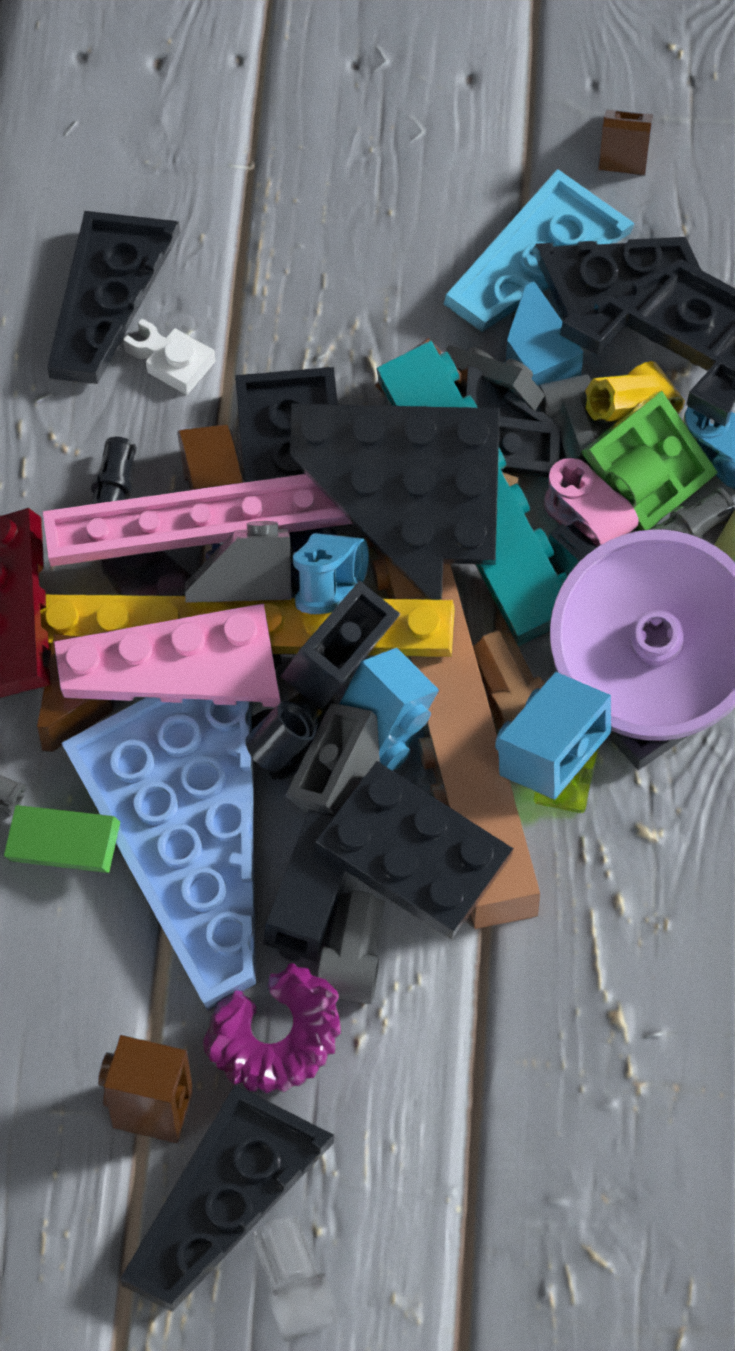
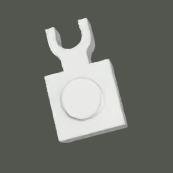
M143 318L138 322L139 335L148 339L145 341H135L127 335L123 340L126 353L138 359H148L146 361L148 374L186 395L190 393L216 362L215 350L176 328L165 338L157 332V328Z

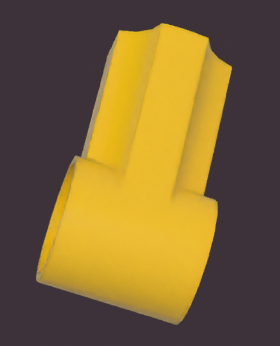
M655 361L642 363L627 375L593 378L585 389L587 396L585 409L594 421L620 420L650 395L659 391H663L678 414L682 411L685 400Z

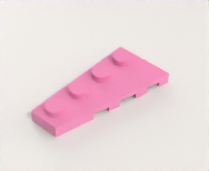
M264 604L54 642L60 687L64 698L132 701L134 697L160 698L161 702L182 703L183 699L213 700L214 704L236 705L237 701L262 702L263 707H276L281 702Z

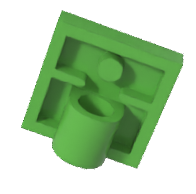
M663 391L650 395L581 451L595 473L615 492L624 496L633 506L638 517V526L635 528V531L651 529L718 473Z

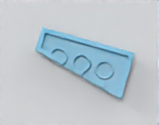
M557 169L446 294L443 304L483 332L518 309L527 284L535 281L541 292L549 288L532 252L535 244L553 243V246L577 245L578 242L597 241V244L617 243L631 234L635 223Z

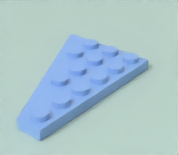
M146 697L62 742V745L101 815L114 816L121 821L116 844L205 1008L209 1011L216 1007L222 999L231 996L234 991H245L256 985L253 758L248 753L245 745L246 737L252 731V702L237 701L236 705L214 704L213 700L183 699L182 703L161 702L160 698Z

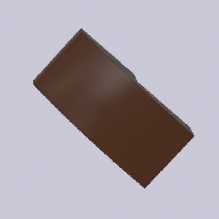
M228 424L178 430L177 435L184 479L189 481L190 490L243 483Z

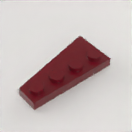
M29 507L0 516V698L51 685L50 670L43 665V652L49 649L48 631L41 627L40 610L46 608V591L39 586L38 576L44 569L42 518Z

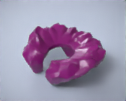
M289 963L280 973H271L267 985L270 995L278 1002L286 1005L293 1016L292 1028L283 1040L268 1044L260 1042L254 1037L251 1022L253 1015L257 1013L256 1005L240 990L234 991L231 996L225 997L218 1002L213 1014L210 1016L209 1028L203 1038L204 1053L211 1062L216 1063L217 1069L225 1071V1075L231 1083L237 1085L242 1082L248 1091L257 1092L260 1089L267 1094L278 1089L285 1093L292 1086L299 1087L307 1079L315 1078L319 1067L326 1066L329 1054H335V1038L341 1034V1023L335 1005L339 998L338 992L326 979L312 976L308 968L297 967L294 963Z

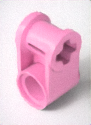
M566 458L552 466L548 478L550 488L545 494L544 507L548 515L560 525H575L596 546H600L621 535L628 534L638 526V517L630 502L620 493L615 492L588 464L579 459Z

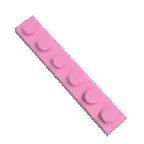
M306 474L43 511L48 559L51 567L225 542L235 530H247V523L253 521L278 522V529H288L289 533L353 524Z

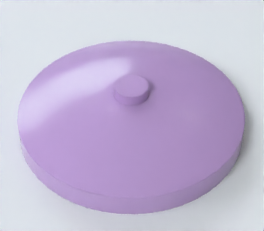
M644 530L624 534L607 541L587 554L570 572L563 583L554 604L550 624V640L555 668L558 673L611 695V731L642 740L663 741L679 739L709 728L735 708V562L711 543L690 534L671 530Z

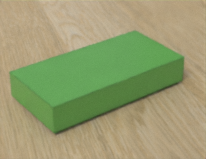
M15 805L4 857L11 862L109 873L121 821L109 815Z

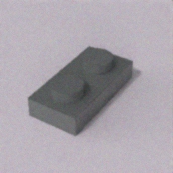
M448 345L445 350L460 372L468 366L476 367L483 372L481 378L503 393L510 390L523 399L533 411H536L545 396L531 379L533 372L516 360L507 359L506 363L497 361L488 353L475 347H471L469 351Z

